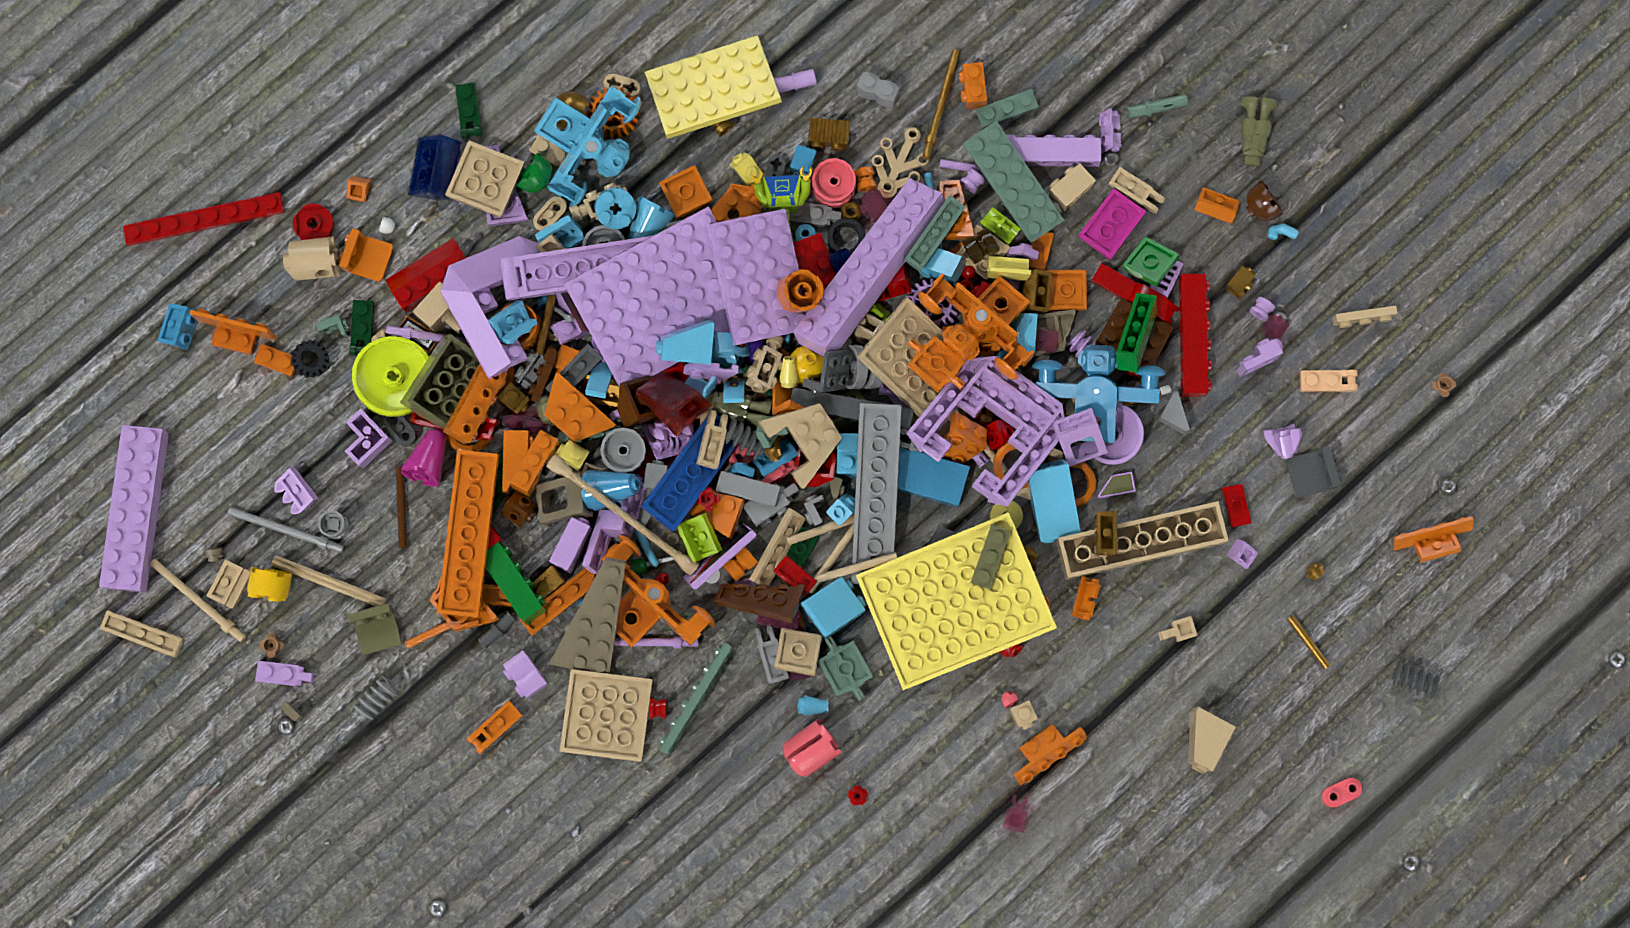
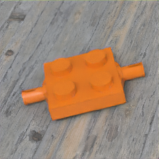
M936 336L923 345H920L914 338L908 342L907 345L914 349L916 354L907 367L937 393L950 382L958 387L959 390L966 384L957 377L958 371L964 366L965 361Z

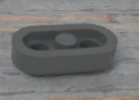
M404 416L383 417L385 427L400 445L408 447L415 443L417 438L416 432ZM393 418L398 419V422L396 424L391 423V420ZM406 433L410 434V438L408 440L403 439V436Z

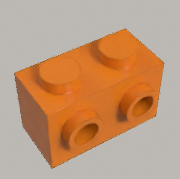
M983 62L963 64L962 71H959V82L963 83L964 90H961L962 102H965L966 109L986 106L987 95Z

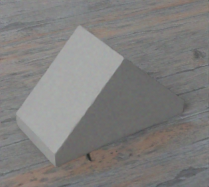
M1177 391L1171 395L1158 421L1185 434L1188 433L1190 428Z

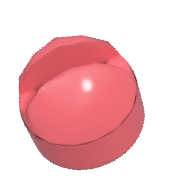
M1012 691L1004 692L1001 697L1005 708H1009L1020 701Z

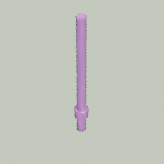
M387 325L386 328L387 334L400 335L406 339L413 337L439 342L445 336V334L414 330L408 326L401 328ZM454 336L462 343L470 347L466 338Z
M674 636L673 638H641L634 646H673V648L682 649V646L698 647L699 639L697 638L690 646L680 636ZM615 638L614 646H629L621 638Z

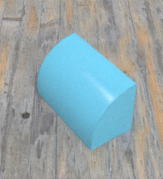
M1021 313L1011 323V328L1018 333V343L1028 352L1033 350L1035 354L1037 314Z

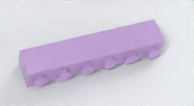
M1007 135L1027 166H1077L1080 163L1083 167H1099L1101 163V138H1096L1094 135H1086L1084 138H1076L1074 135H1066L1064 138H1056L1055 135H1045L1044 138H1036L1035 135H1025L1024 138Z

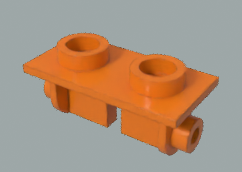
M1081 577L1071 616L1084 621L1090 620V617H1093L1096 603L1092 602L1091 598L1097 599L1101 587L1099 580Z

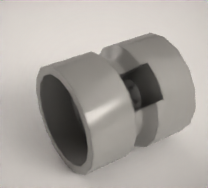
M331 510L321 515L318 527L325 536L334 540H340L348 535L350 522L341 513Z

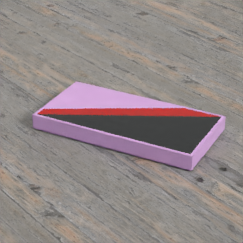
M743 523L735 530L732 539L727 537L720 544L722 551L705 557L699 562V566L692 575L686 574L683 578L694 590L698 589L756 537L755 532Z

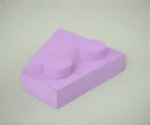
M689 363L684 366L683 374L691 375L693 379H707L709 381L715 376L717 377L716 384H719L721 381L738 374L739 366L732 365L728 369L719 368V363Z

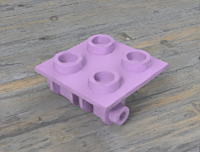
M648 426L642 427L656 460L678 455L692 437V435L681 433L679 437L668 436L667 439L660 440L654 438L649 433Z

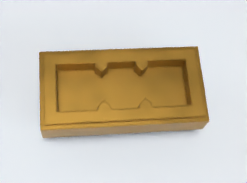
M552 565L533 582L535 588L532 590L536 595L540 594L545 600L561 587L566 580L557 568Z

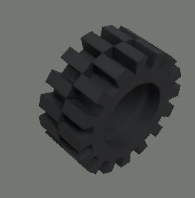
M312 340L303 341L301 344H298L291 357V363L295 372L297 371L298 375H303L305 378L320 376L326 370L329 361L327 349L325 350V346L323 344L320 345L318 341L313 342ZM306 352H313L317 355L318 363L315 366L309 367L303 363L302 356Z

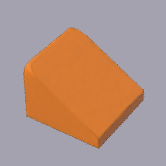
M351 176L347 183L346 198L366 202L371 180Z

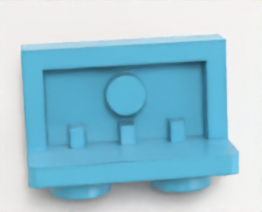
M570 215L561 218L559 221L535 234L537 241L540 243L553 233L565 249L578 246L583 243L584 239L581 226Z
M516 300L488 320L498 340L506 344L516 342L518 337L530 332L532 327L538 324L536 319L529 318L521 300Z

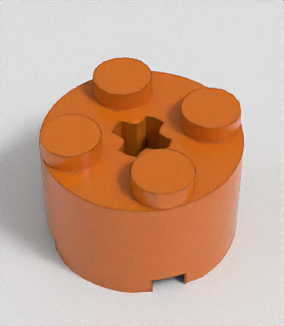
M798 270L789 273L778 282L777 298L782 308L792 313L805 312L815 308L820 299H822V282L818 276H815L808 270Z

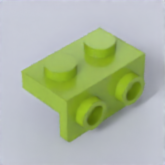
M706 513L690 518L678 525L679 535L683 539L687 553L693 563L722 551Z

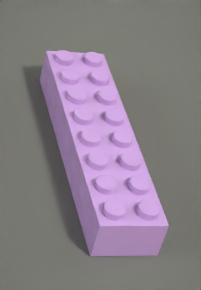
M122 425L99 587L147 593L169 432L163 429Z

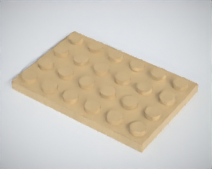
M906 297L856 357L909 408H912L918 417L923 414L939 394L907 367L916 354V351L907 344L914 338L920 345L928 343L934 336L943 342V331ZM958 407L955 411L963 416L967 414V412H965L960 407ZM951 417L937 433L939 436L942 437L950 432Z

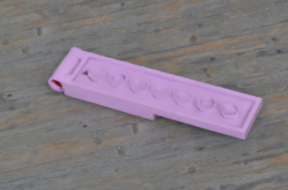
M652 236L500 259L506 300L526 299L568 292L564 283ZM529 274L532 275L530 279L526 277Z

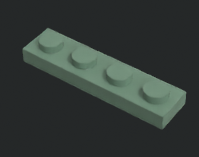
M949 195L903 260L920 272L966 206Z

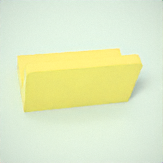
M988 257L987 278L997 279L1001 276L1003 279L1027 281L1031 275L1029 259Z

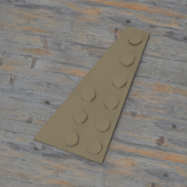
M605 558L549 665L581 671L611 673L626 568L625 560Z

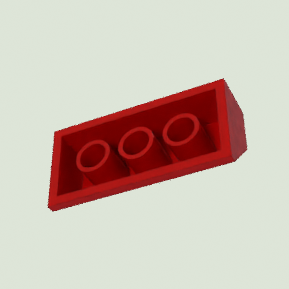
M454 238L385 281L398 304L407 314L414 310L439 282L443 284L449 265L466 259Z

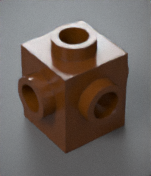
M516 491L507 500L501 515L522 527L526 522L530 523L536 515L534 510L537 503Z

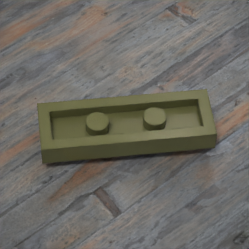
M991 524L971 580L972 584L991 590L1011 534L1010 530Z

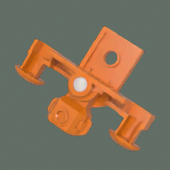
M943 273L933 282V286L926 293L921 291L918 293L921 304L931 313L941 314L942 311L939 305L946 299L963 314V324L948 326L942 333L943 343L965 362L967 360L973 361L979 355V343L996 342L1008 353L1003 359L995 358L996 368L1006 378L1017 380L1018 375L1015 371L1021 365L1024 367L1034 357V351L1028 352L1018 343V333L1009 326L1030 304V301L1001 276L978 299L959 282L956 284V288L952 287L944 280ZM998 300H1004L1007 306L1000 309L996 307L995 303Z

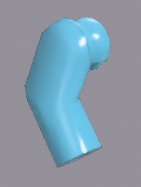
M1287 224L1273 225L1269 227L1267 237L1275 240L1278 238V234H1284L1295 239L1299 231Z

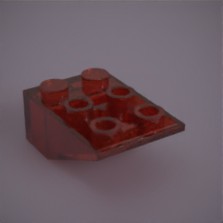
M660 371L635 391L676 437L700 419L712 406L698 390L663 371Z

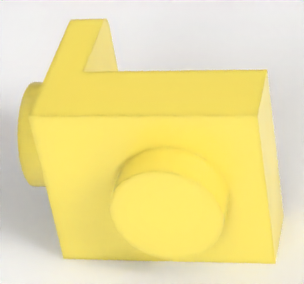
M745 152L737 154L732 159L733 162L729 164L747 186L755 181L751 178V170L753 176L757 177L760 175L758 165Z
M568 440L566 445L561 443L556 454L563 458L568 465L579 471L589 451Z

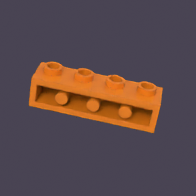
M479 363L443 432L463 444L473 442L478 435L477 429L479 425L483 424L488 416L486 413L488 408L497 399L496 393L506 383L505 377L508 372H503L488 379Z

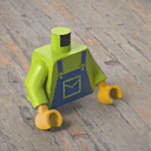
M802 166L800 175L763 177V180H761L763 173L760 168V175L757 177L753 176L751 170L750 175L755 180L753 184L757 199L764 208H769L770 212L785 209L789 223L790 213L798 212L799 207L804 205L810 195L811 179L809 177L813 172V168L810 166L809 174L803 172L804 166Z

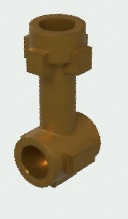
M785 434L778 435L771 448H765V454L769 457L770 461L775 462L781 459L782 451L779 443H781V439H784Z

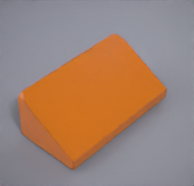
M1202 187L1195 210L1232 223L1240 201Z

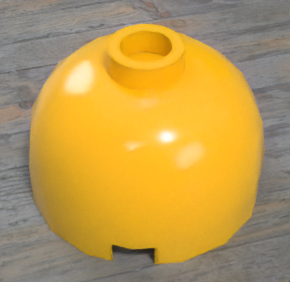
M804 346L797 347L790 355L795 357L799 382L797 383L803 385L804 378H821L824 356Z

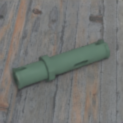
M1185 94L1151 102L1147 100L1143 104L1126 107L1127 116L1129 119L1144 115L1149 117L1153 113L1187 106L1188 100Z

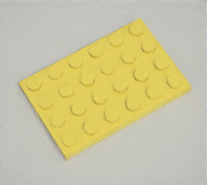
M758 35L645 71L667 139L781 103V97Z

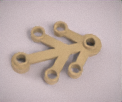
M910 127L905 131V143L897 160L892 150V140L888 137L881 140L880 147L884 150L891 168L889 176H887L883 167V157L875 155L872 158V165L876 168L880 178L878 193L884 198L893 197L897 193V189L902 188L912 175L918 177L917 182L920 181V174L916 171L911 172L906 178L896 180L900 173L919 166L925 167L928 164L929 160H926L925 163L919 162L923 154L918 155L917 159L904 163L912 145L920 141L921 133L915 127ZM910 132H915V133H916V137H914V138L910 137V136H909V133H910ZM887 141L890 143V145L888 147H884L883 142ZM876 159H880L882 162L881 164L877 165L874 163V161ZM890 185L891 189L887 191L884 189V186Z

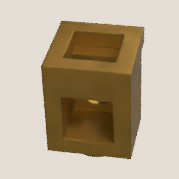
M1242 266L1224 289L1240 301L1253 286L1252 279L1256 276V273L1252 269Z

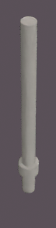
M232 507L228 510V515L317 544L319 548L325 550L328 548L340 553L344 551L345 545L330 541L328 537H318Z

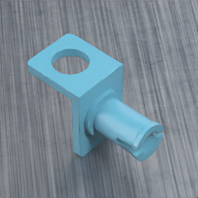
M690 375L683 384L682 390L691 395L692 401L695 399L697 404H701L707 400L715 389L717 377L713 376L708 383L703 379H693Z

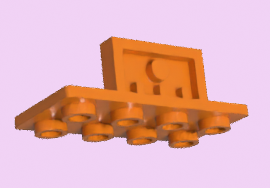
M199 308L197 311L190 310L189 313L201 323L216 326L211 343L215 347L252 355L257 336L274 341L277 339V336L272 333L273 330L268 329L267 325L261 323L251 325L248 324L247 320L236 318V321L229 319L227 315L217 313L214 316L209 314V311Z

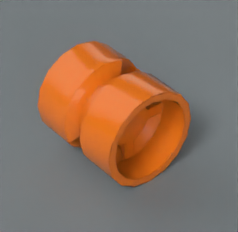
M744 547L723 567L737 582L745 575V570H751L758 562Z

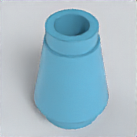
M805 695L804 697H799L798 714L808 716L828 713V701Z

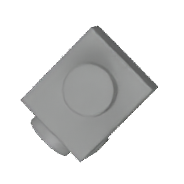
M815 494L806 499L807 503L804 504L807 513L804 515L809 525L814 524L816 528L822 525L823 522L815 505L823 502L824 497L823 495L817 496Z

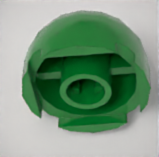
M537 152L530 160L531 163L528 167H525L516 185L528 193H538L543 188L548 189L547 186L552 180L553 168L551 163Z

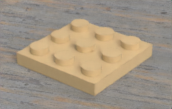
M468 141L445 195L448 198L502 218L525 163Z

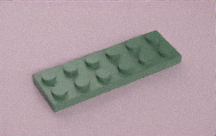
M997 121L963 143V146L1019 228H1021L1030 244L1064 221Z
M724 643L723 646L719 645L713 654L716 657L712 664L708 663L703 671L704 678L701 682L698 680L692 689L694 692L691 699L687 698L683 703L681 709L684 711L680 717L676 716L672 721L670 727L673 729L669 735L665 734L659 743L662 746L660 751L666 755L671 754L734 650L732 646Z

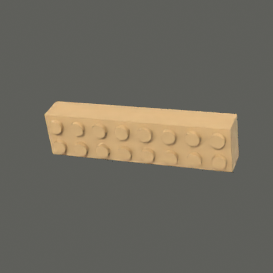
M1219 501L1117 524V554L1115 556H1096L1094 554L1096 552L1094 550L1096 548L1094 546L1096 544L1094 542L1096 540L1094 538L1095 530L1060 537L1056 540L1065 579L1069 580L1222 545L1229 540Z

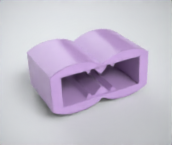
M524 650L503 664L505 667L503 673L509 681L512 679L517 684L515 690L521 697L525 696L529 699L548 685L543 675Z

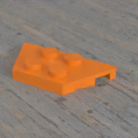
M559 372L555 374L544 415L572 441L577 442L613 428L616 425Z
M441 577L437 583L436 590L432 593L429 600L436 609H438ZM483 599L481 600L479 618L441 614L455 632L499 620Z

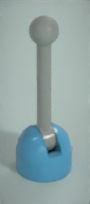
M548 295L539 296L537 299V306L542 310H545ZM553 307V310L563 316L567 322L573 321L572 315H567L557 307Z

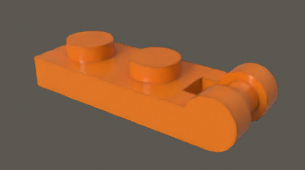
M508 700L466 740L477 748V753L481 755L521 719L523 715ZM483 734L487 740L482 742L479 736Z

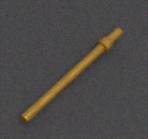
M956 49L952 50L929 134L925 137V148L922 155L924 160H930L932 149L936 146L938 139L936 135L960 51Z

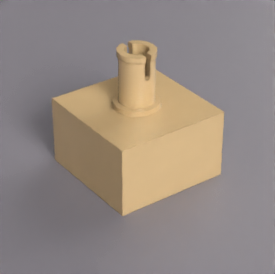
M439 282L413 310V313L434 333H440L448 324L460 334L462 330L440 293L442 283Z

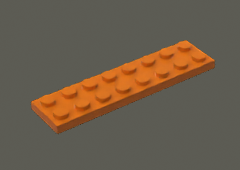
M457 450L437 609L438 614L475 618L480 616L499 454Z

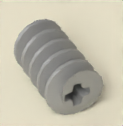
M382 675L384 682L376 680L378 688L370 686L371 694L366 691L364 692L366 699L358 698L360 705L352 704L363 717L370 720L375 719L374 713H381L379 706L382 708L387 707L385 701L390 703L393 701L391 695L395 697L399 695L394 684L384 675Z

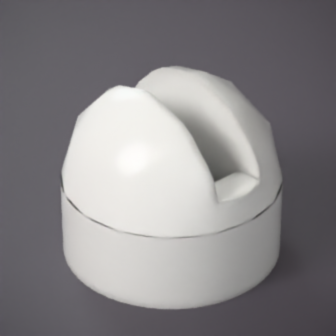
M383 217L379 232L389 234L395 229V224L390 218Z

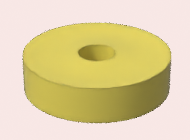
M1014 501L1008 507L995 504L990 512V520L1009 512L1017 529L1022 523L1023 512L1021 507Z

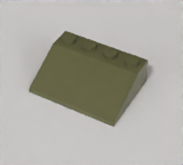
M451 334L443 336L400 403L417 415L444 429L479 365L473 350Z

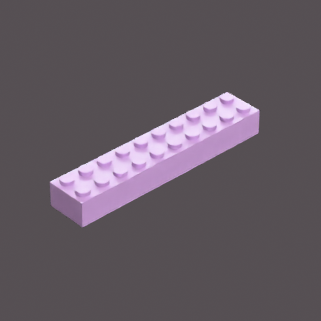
M911 178L908 179L823 291L822 299H820L817 306L808 311L793 331L800 345L824 356L826 351L839 350L903 266L905 263L903 259L945 201L941 192Z

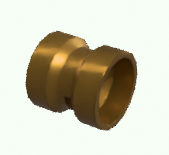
M728 119L710 126H713L715 133L721 137L734 127V123Z

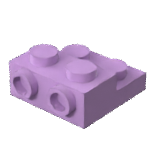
M1267 338L1259 342L1254 347L1253 353L1244 358L1240 363L1241 366L1236 370L1239 377L1276 361L1283 354L1281 341L1279 339L1270 341Z

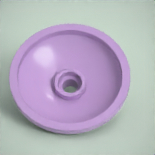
M1117 404L1116 432L1119 433V437L1115 439V443L1104 442L1108 453L1095 457L1096 460L1109 465L1122 464L1132 459L1140 450L1144 440L1143 424L1139 416L1129 407ZM1095 416L1097 422L1101 421L1098 416Z

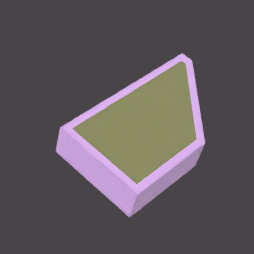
M1132 472L1111 475L1098 494V499L1136 492Z

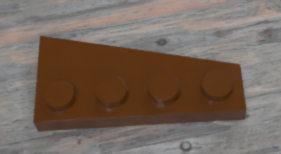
M721 584L714 602L715 605L793 623L806 587L805 585L788 587V584H779V586H767V584H759L758 586Z

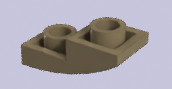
M837 457L834 479L830 481V490L834 501L838 499V496H843L845 485H842V479L835 477L836 475L840 476V474H837Z

